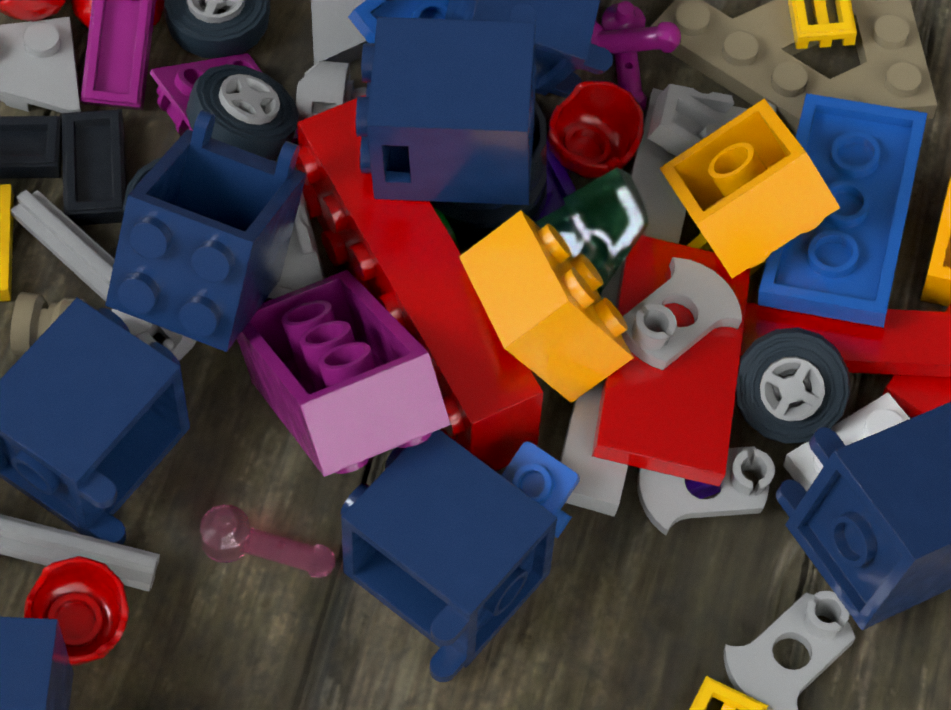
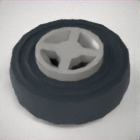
M165 0L164 16L172 38L185 51L202 58L215 59L243 54L258 44L268 28L270 0ZM219 9L226 10L225 12L218 14Z
M230 64L209 68L196 80L186 109L192 130L200 111H208L216 115L211 138L270 160H275L279 156L286 141H292L299 118L294 99L281 84L265 73L246 66Z
M799 327L775 329L756 339L741 356L735 394L736 404L746 423L763 437L785 444L809 442L818 428L826 427L831 429L843 416L850 396L849 371L838 349L822 335ZM779 374L782 375V376H786V375H788V374H794V375H792V376H787V377H785V378L779 376Z

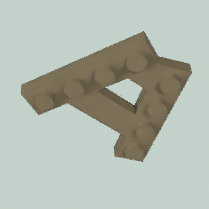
M674 0L651 25V27L658 26L661 22L676 24L681 31V43L673 52L669 53L751 105H755L765 98L767 102L777 107L776 114L786 127L797 133L806 93L927 113V119H933L937 108V101L910 0H851L857 30L855 43L861 65L831 79H828L793 57V55L806 49H796L788 0L770 1L733 19L703 0ZM804 0L808 25H814L815 20L811 0ZM825 0L829 23H839L835 0ZM810 41L808 48L819 44V42Z

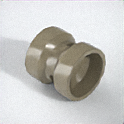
M20 292L14 305L11 321L10 343L12 353L22 356L76 298L65 297L60 302H51L48 306V302L41 294Z

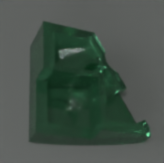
M619 168L613 169L563 198L566 205L535 222L540 228L548 223L551 224L569 246L573 258L582 253L590 260L604 282L597 289L599 294L607 286L617 269L649 226L644 203L632 176Z

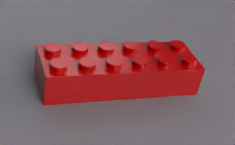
M358 98L297 122L300 149L296 169L307 173L302 191L309 218L317 217L324 230L321 233L323 245L334 266L337 267L343 264L346 270L429 352L451 424L439 430L494 471L507 467L524 442L529 441L538 447L543 390L531 370L504 349L459 258L461 253L430 201L374 199L372 174L361 173L360 170L362 137H357L356 106Z

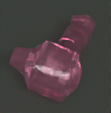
M222 504L215 506L207 511L201 520L200 534L203 550L209 558L217 562L229 563L237 561L246 553L307 571L311 577L319 578L329 575L335 567L336 557L331 548L323 544L313 546L250 527L248 516L242 509L234 505Z

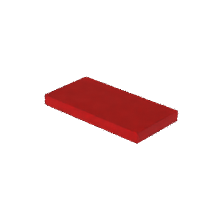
M630 232L624 248L615 305L622 317L671 278L669 264L673 257L700 263L720 275L729 284L738 299L742 322L738 329L718 327L710 331L664 370L652 367L631 352L634 358L603 381L592 457L720 486L726 475L751 268L731 278L714 252ZM676 303L664 305L675 315L678 327H688L694 324L693 314L683 305Z

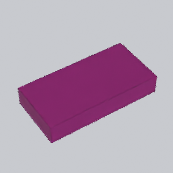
M92 0L81 92V102L83 104L143 111L156 0Z

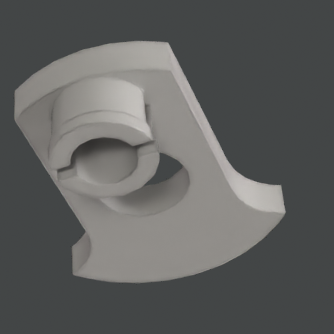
M673 257L669 264L671 278L623 316L628 330L621 335L629 350L643 362L661 370L668 367L715 328L732 327L738 329L742 322L740 304L729 284L712 269L692 260ZM671 303L683 305L693 314L694 324L688 327H678L675 315L664 305Z
M755 446L729 448L726 475L721 483V492L714 498L699 499L693 496L686 487L685 478L639 468L637 491L646 516L660 532L667 535L671 526L683 519L761 513L768 498L769 484L775 475V466L768 454L756 449ZM743 471H750L758 477L759 481L755 489H753V482L743 476Z
M820 591L815 595L806 592L750 644L744 646H730L726 644L724 648L725 669L734 689L768 705L767 710H798V696L840 657L855 640L854 632L848 622L850 613L837 595L832 591ZM817 616H826L833 623L823 622ZM783 639L799 641L809 652V663L801 669L792 670L784 668L778 664L773 656L772 648L775 643Z

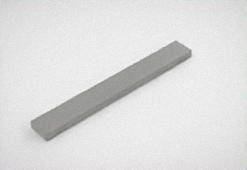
M653 88L644 117V135L635 153L600 295L602 299L606 297L614 306L616 305L624 248L630 232L679 244L686 214V208L659 169L677 156L666 152L661 146L647 139L656 98L663 92ZM601 381L574 401L560 462L580 476L579 483L565 503L615 516L620 504L628 465L592 457L603 381Z

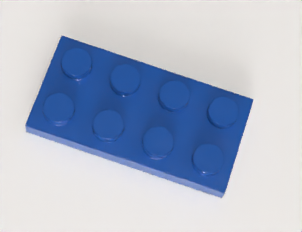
M806 93L796 139L807 152L840 208L825 217L815 229L799 234L770 253L766 259L761 279L758 305L884 328L924 137L927 113Z

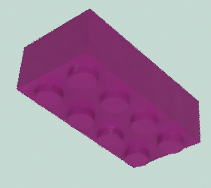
M348 270L264 302L237 338L253 385L324 477L332 473L344 474L356 471L366 465L371 457L395 447L407 448L419 445L426 441L432 432L451 425L429 352Z

